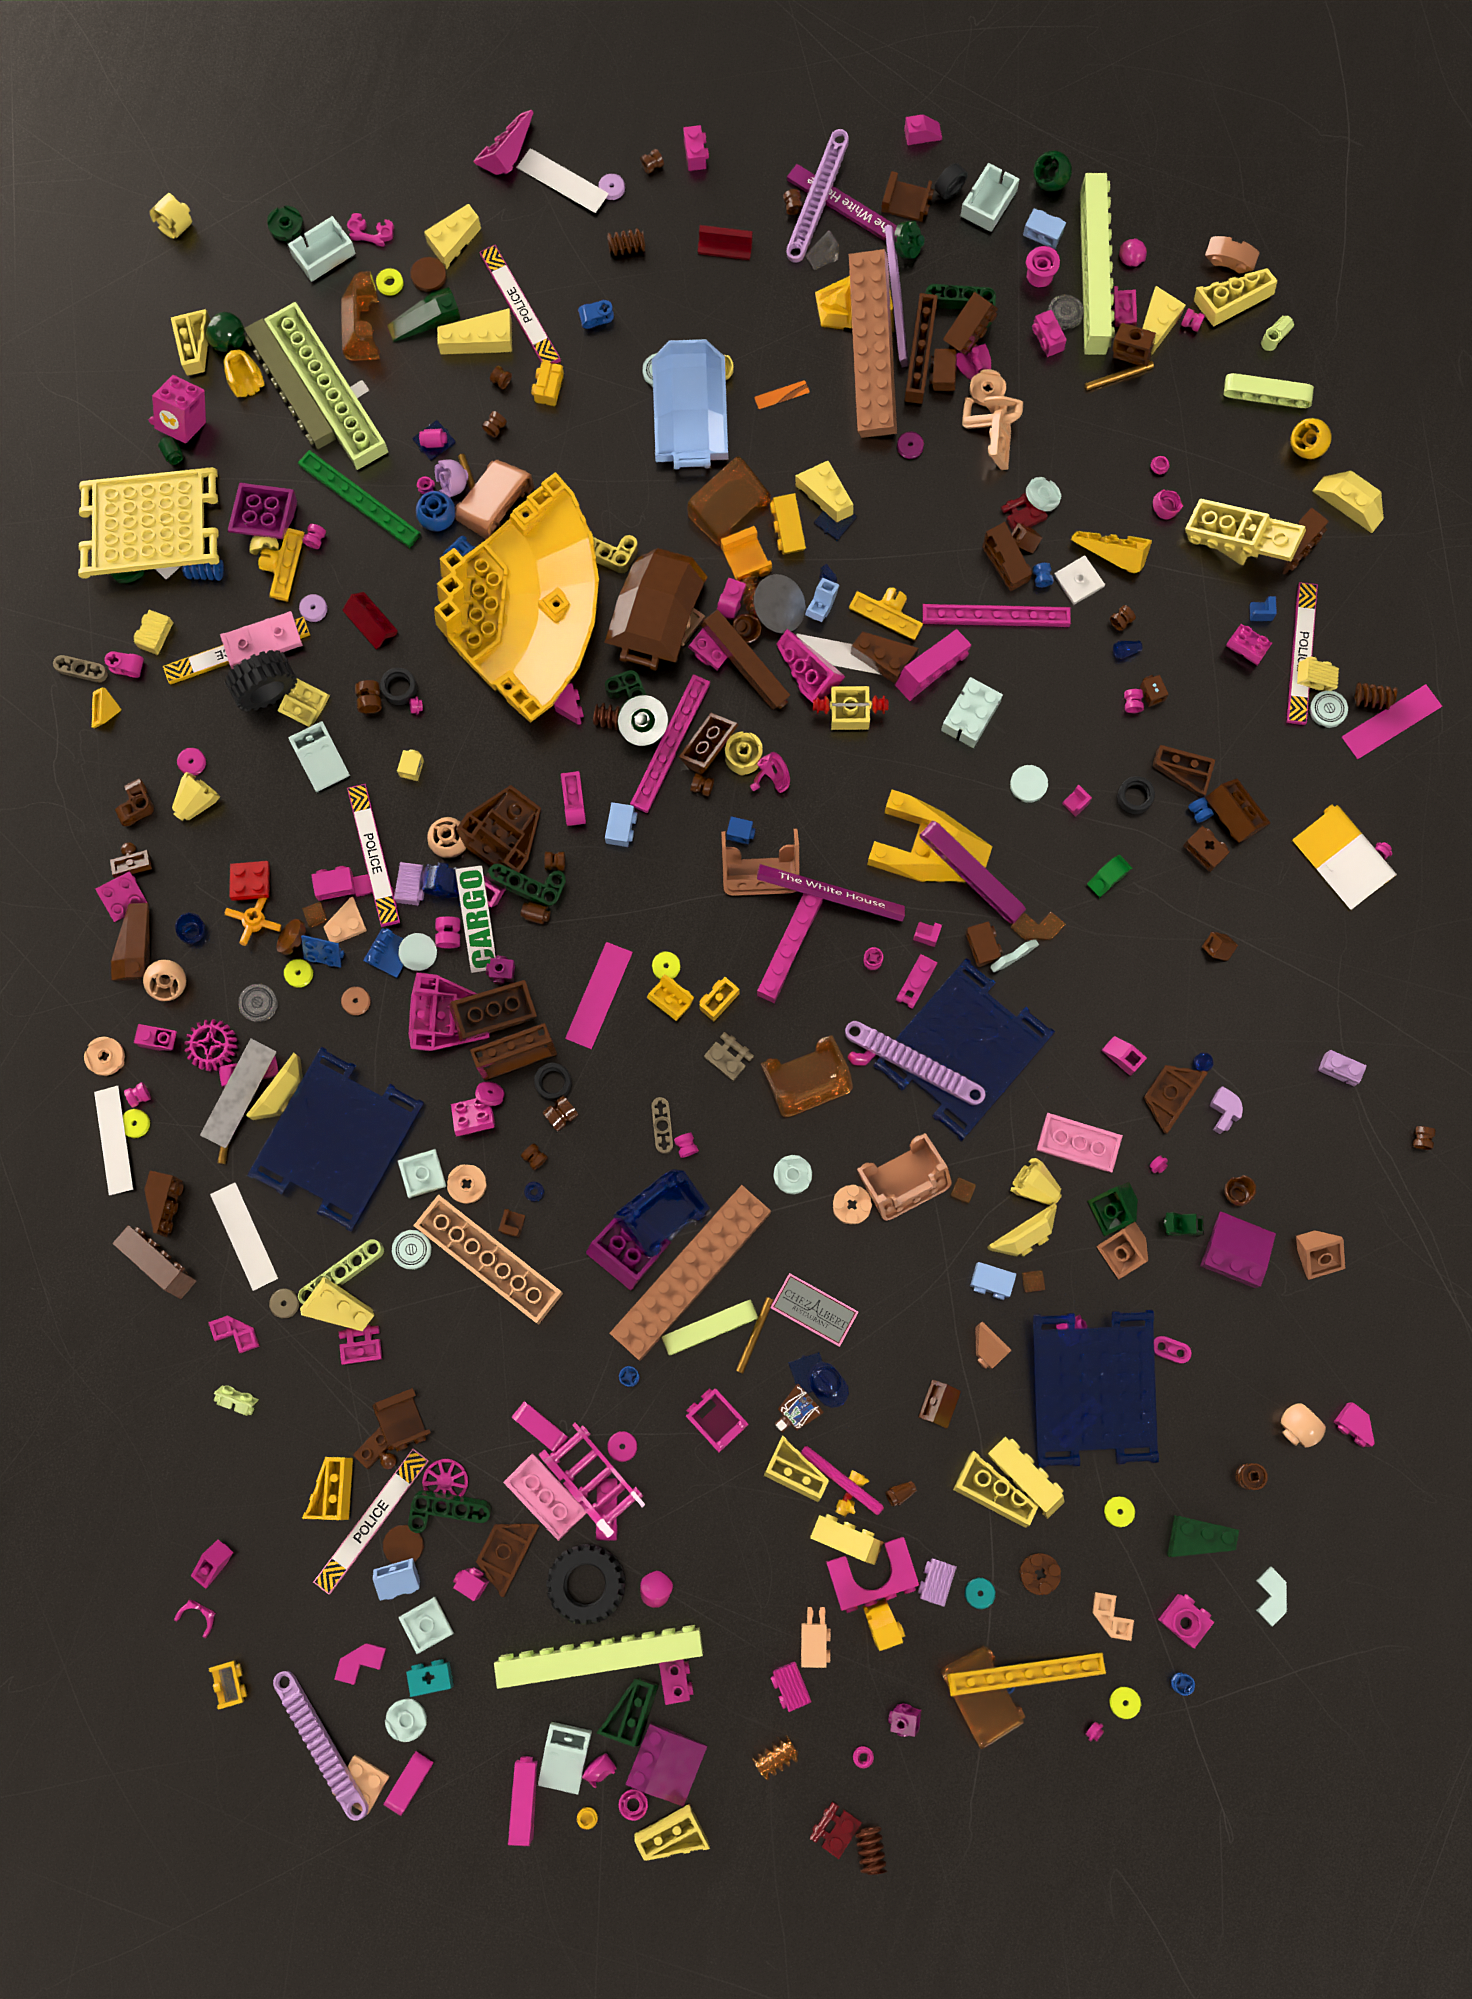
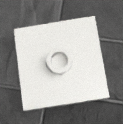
M1086 556L1054 573V578L1073 605L1105 586V583Z

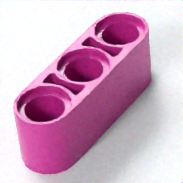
M525 1401L512 1416L516 1422L554 1453L569 1438Z
M416 1751L387 1797L384 1806L402 1816L434 1762Z

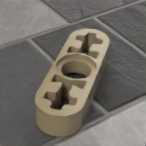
M59 655L53 661L54 668L60 674L94 682H103L108 676L105 667L99 663L65 655ZM65 662L67 665L71 666V669L68 666H62L61 668L59 664H63ZM78 665H85V670L82 673L76 672ZM90 669L94 672H98L100 669L102 673L96 676L93 672H90Z
M659 1097L652 1102L655 1145L659 1153L668 1154L673 1149L670 1109L668 1101L665 1098ZM658 1102L666 1105L663 1108V1115L667 1114L668 1117L661 1116L655 1118L656 1115L660 1116L659 1109L655 1108V1106H658ZM663 1120L668 1123V1128L665 1131L657 1129L659 1121ZM669 1133L670 1136H665L666 1142L670 1143V1146L663 1150L661 1146L659 1147V1144H662V1136L657 1137V1135Z

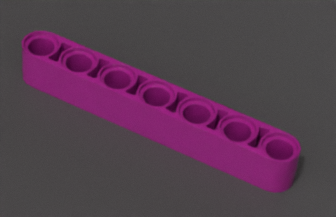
M932 820L919 835L939 857L1009 923L1014 924L1026 910L1025 906L939 823Z

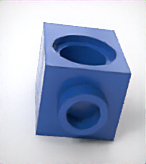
M731 817L726 834L727 840L749 844V840L754 839L756 828H753V821Z

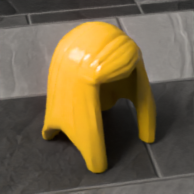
M233 350L226 355L224 359L225 375L234 394L237 397H247V394L252 396L255 392L260 391V387L264 386V380L254 360L242 350Z

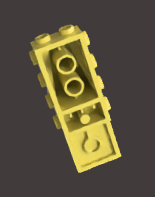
M1200 499L1185 528V532L1189 541L1193 544H1203L1210 548H1216L1240 565H1244L1247 557H1258L1259 554L1291 562L1306 532V528L1302 525L1271 519L1269 514Z

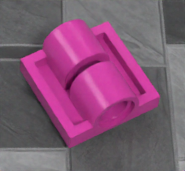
M1240 624L1226 644V647L1239 655H1244V658L1258 666L1272 645V642L1265 636H1260L1254 632L1249 626Z
M703 628L688 646V648L695 652V656L702 663L711 665L716 670L719 669L727 658L725 653Z
M477 1098L451 1104L456 1137L494 1128L495 1120L491 1106L481 1103Z

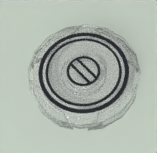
M1063 294L1057 296L1048 307V311H1053L1063 330L1075 328L1083 318L1084 308L1082 303L1072 295Z
M253 984L241 993L238 1007L241 1014L248 1020L253 1022L266 1021L275 1014L277 998L268 986Z

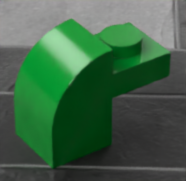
M1119 854L1103 866L1087 885L1099 897H1102L1132 867Z

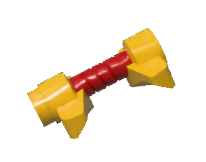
M853 1470L849 1476V1479L860 1488L869 1482L868 1479L864 1478L865 1476ZM847 1491L843 1499H839L835 1510L836 1513L845 1517L849 1512L855 1514V1502L851 1500L853 1496Z

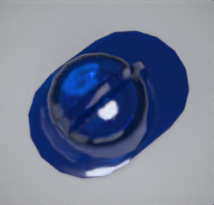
M824 1362L814 1365L809 1370L807 1376L808 1384L825 1406L831 1408L839 1407L845 1403L849 1395L848 1385L836 1368Z

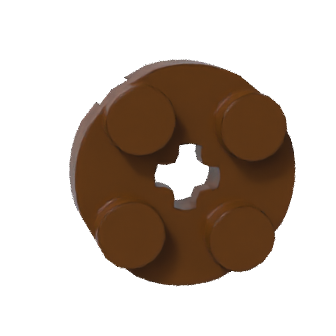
M1037 1553L1030 1555L1020 1566L1019 1572L1022 1584L1033 1594L1047 1595L1059 1585L1061 1568L1056 1560L1047 1554ZM1043 1568L1045 1578L1038 1580L1035 1571H1040Z

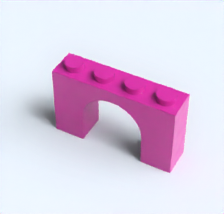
M904 1537L884 1543L891 1566V1573L888 1581L882 1587L875 1590H867L856 1584L846 1556L826 1561L841 1610H846V1613L858 1610L857 1606L864 1603L866 1607L877 1603L876 1599L882 1597L885 1600L897 1597L896 1593L904 1591V1594L916 1591L915 1587L919 1586Z

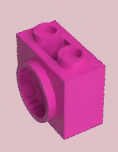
M1178 1594L1158 1620L1188 1646L1195 1648L1214 1622L1210 1619L1211 1615L1203 1608L1199 1610L1194 1606L1195 1601L1186 1594L1184 1597ZM1184 1617L1189 1619L1187 1628H1182L1180 1624L1181 1619Z

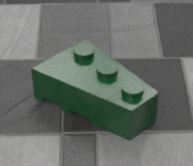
M1174 1516L1167 1556L1178 1557L1234 1551L1237 1546L1239 1530Z
M635 1678L621 1697L617 1706L611 1711L607 1720L596 1733L632 1747L639 1746L659 1684L642 1678Z

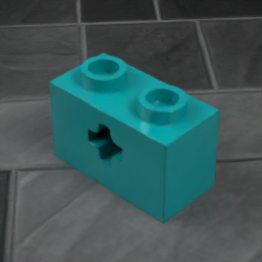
M440 1659L432 1661L431 1666L424 1667L423 1663L412 1665V1670L406 1672L410 1697L454 1687L450 1662L444 1663V1660ZM428 1672L430 1673V1675H434V1679H432L431 1682L429 1679L425 1680V1676L428 1675Z

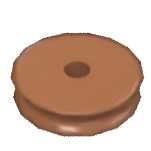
M351 987L343 993L341 1004L348 1014L361 1015L370 1006V996L361 987Z

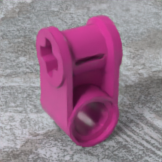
M115 651L106 654L105 663L112 673L134 678L140 677L144 661L143 657Z

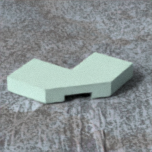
M1036 939L1025 942L1014 952L998 959L991 965V969L993 972L1004 969L1039 945Z
M1269 1567L1256 1581L1270 1597L1256 1611L1270 1626H1273L1287 1612L1286 1581L1272 1567Z

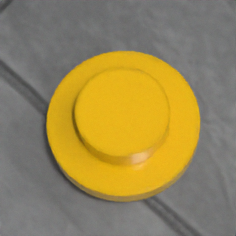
M585 1807L578 1812L577 1823L581 1828L591 1829L596 1825L598 1816L594 1809Z

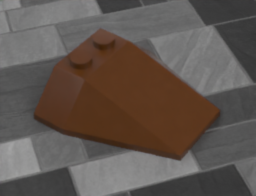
M510 785L467 813L456 830L464 846L488 865L501 864L516 872H520L530 854L541 807Z

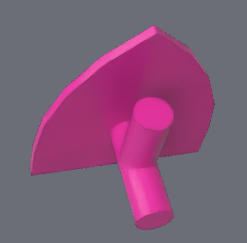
M986 344L972 348L971 354L969 353L967 356L962 352L957 354V367L970 380L982 370H991V357Z

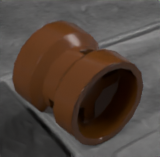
M657 149L652 150L650 155L645 154L640 157L642 166L648 174L653 172L654 168L664 166L663 158Z
M792 189L785 192L783 199L787 204V214L797 215L801 213L803 203L800 201V191Z
M492 411L489 415V420L484 422L482 428L490 436L497 437L500 433L499 429L503 428L507 421L501 414Z
M1123 605L1119 612L1114 613L1109 619L1118 631H1123L1128 623H1132L1136 619V616L1130 607Z
M696 773L690 790L702 792L703 795L709 797L714 779L710 777L704 778L701 774Z
M545 852V870L557 869L558 871H564L565 852H558L557 854Z
M1417 1126L1415 1129L1417 1139L1414 1140L1413 1147L1433 1150L1434 1143L1432 1139L1435 1136L1436 1130L1430 1127Z
M535 1143L530 1145L521 1154V1157L530 1163V1167L533 1170L538 1169L548 1159L545 1153L539 1151V1147Z

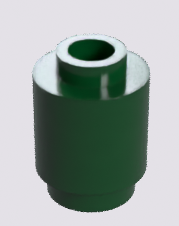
M163 437L158 447L165 460L171 465L180 463L183 459V453L173 437Z

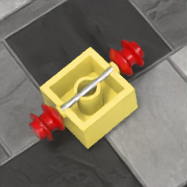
M869 686L832 687L830 703L827 696L824 699H819L818 696L817 699H813V711H817V715L819 711H824L826 715L830 707L831 730H868L871 707L874 714L878 710H882L883 714H885V710H888L889 706L885 695H883L882 699H878L875 695L871 703L869 701Z

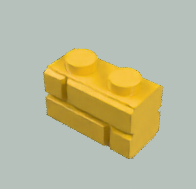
M542 362L541 367L537 368L535 376L537 383L532 385L531 390L536 403L556 405L564 375L562 365Z

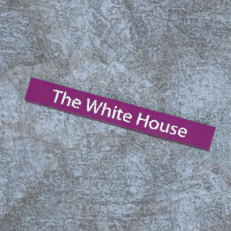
M796 164L787 176V181L809 193L815 175ZM834 186L831 187L828 199L826 200L827 206L885 242V226L891 225L895 233L897 228L895 224Z
M762 864L759 865L757 880L898 921H903L905 917V906Z

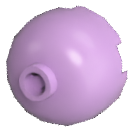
M455 460L438 461L439 464L435 465L436 482L440 481L442 487L440 492L447 494L449 497L460 494L468 480L466 469Z

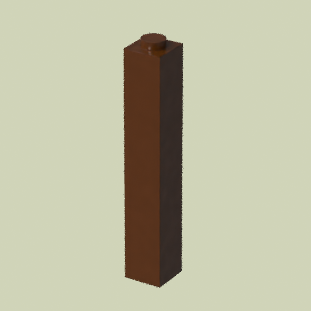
M718 609L702 622L701 626L772 710L777 707L781 709L788 703L786 699L790 694Z

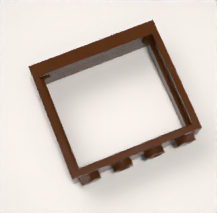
M545 1023L470 1050L475 1066L484 1080L557 1055ZM543 1029L545 1034L539 1036L538 1030ZM481 1051L483 1057H479L476 1052Z

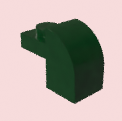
M1174 1212L1166 1213L1164 1220L1166 1233L1172 1236L1204 1235V1216Z

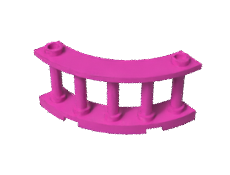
M574 1423L573 1427L578 1432L555 1453L548 1454L544 1449L538 1455L560 1481L563 1478L565 1479L563 1483L609 1538L614 1533L609 1527L612 1525L611 1522L635 1500L643 1507L645 1505L641 1500L643 1495L636 1487L632 1489L588 1438L590 1435L588 1430L583 1425L579 1427ZM584 1438L592 1450L569 1471L566 1470L564 1472L558 1466L559 1459ZM599 1456L607 1467L585 1487L578 1489L572 1482L575 1479L574 1476L594 1458ZM613 1473L620 1483L597 1504L591 1505L586 1499L589 1497L588 1494ZM627 1489L630 1495L606 1516L604 1514L601 1517L602 1509L623 1490Z

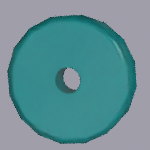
M985 1578L972 1579L965 1588L967 1602L976 1609L988 1608L995 1599V1588ZM981 1590L983 1592V1595L978 1596V1591Z

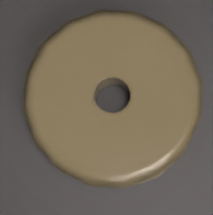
M289 1289L277 1290L269 1300L271 1312L279 1318L292 1317L299 1308L298 1295ZM283 1301L287 1302L286 1306H282Z

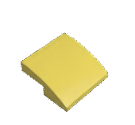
M297 679L295 688L290 689L292 692L288 695L285 694L278 711L311 727L322 712L330 695Z

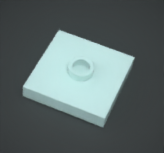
M436 1149L398 1160L408 1198L447 1187Z
M436 1597L398 1617L417 1654L454 1634Z

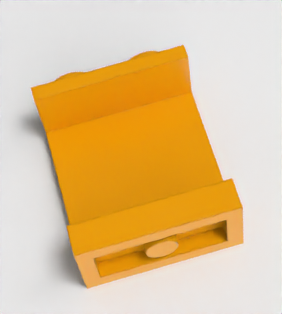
M755 526L721 539L722 551L737 581L746 584L751 582L753 578L758 576L764 577L772 571L771 560H767L757 539Z

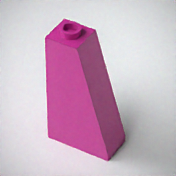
M520 1757V1760L515 1762L508 1845L529 1846L533 1840L537 1761H533V1757Z

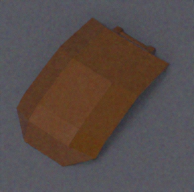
M656 548L638 557L633 563L619 594L605 643L622 647L620 661L637 663L650 667L651 670L655 671L658 667L659 658L676 663L690 615L708 578L692 557ZM629 649L652 655V660L629 654Z

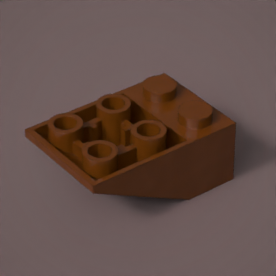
M1313 508L1297 524L1305 526L1306 532L1292 561H1285L1283 574H1286L1289 570L1293 571L1298 566L1299 561L1309 554L1311 548L1320 542L1323 538L1322 536L1327 531L1325 527L1329 521Z
M149 1171L144 1190L153 1232L167 1237L168 1233L172 1231L173 1222L171 1221L173 1214H176L178 1209V1203H176L178 1195H181L183 1191L182 1180L173 1175Z

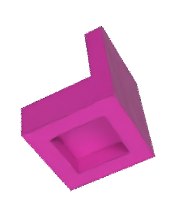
M1078 785L1062 804L1076 817L1089 805L1092 797Z
M919 922L913 940L935 947L942 925L934 923V926Z

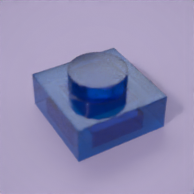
M827 564L822 566L820 579L825 578L837 584V577Z

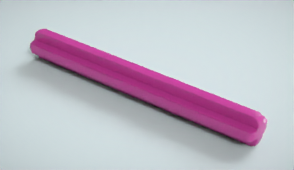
M806 1446L801 1451L803 1457L876 1515L882 1512L884 1507L881 1503L811 1448Z

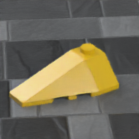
M1076 531L1071 538L1072 541L1118 567L1127 569L1131 573H1137L1142 570L1152 540L1128 536L1127 539H1119L1117 535L1111 534V536L1101 537L1099 533Z

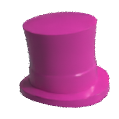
M1048 246L1037 247L1027 256V279L1035 287L1049 285L1053 275L1059 269L1060 258L1053 248Z

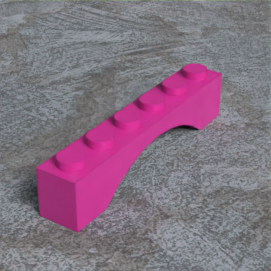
M803 893L757 990V996L775 1003L795 956L822 904V898Z

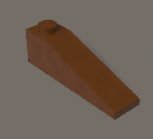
M149 903L128 904L111 960L112 981L143 979L146 969L150 966Z

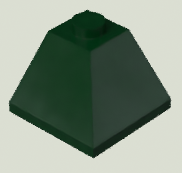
M1130 1182L1116 1186L1088 1200L1104 1236L1136 1222L1138 1199Z

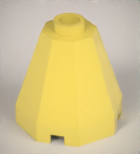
M188 772L181 779L172 809L175 811L174 815L182 821L184 819H192L215 804L220 798L217 792L202 780L195 781L196 776Z
M1032 1158L1029 1161L1031 1165L1029 1167L1023 1166L1014 1179L1012 1185L1015 1187H1011V1191L1018 1196L1046 1205L1056 1204L1061 1198L1060 1186L1043 1162L1037 1158Z

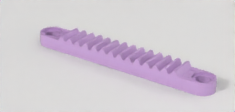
M843 129L835 130L831 134L787 246V257L791 262L797 263L804 258L835 181L836 174H838V169L841 166V161H843V156L849 142L848 134ZM842 136L845 140L842 143H836L835 138ZM797 248L801 252L798 256H793L791 251Z
M852 1021L846 1026L845 1035L847 1039L971 1105H979L984 1100V1089L959 1073L947 1069L938 1062L932 1061V1059L925 1057L923 1054L913 1051L911 1048L904 1046V1044L898 1043L896 1040H892L883 1033H879L877 1030L860 1022ZM851 1027H858L860 1034L852 1036L849 1033ZM978 1090L981 1095L980 1099H971L970 1092Z
M289 1671L278 1673L274 1678V1688L281 1698L283 1706L286 1707L287 1713L290 1714L291 1720L294 1721L295 1727L299 1730L298 1733L303 1737V1741L311 1751L312 1757L315 1758V1763L319 1765V1770L323 1773V1777L328 1781L327 1784L332 1788V1793L336 1795V1800L339 1801L349 1819L360 1820L364 1818L368 1813L367 1801L295 1675ZM283 1676H287L290 1680L287 1688H283L280 1685V1679ZM355 1803H359L362 1806L360 1815H355L352 1812V1806Z

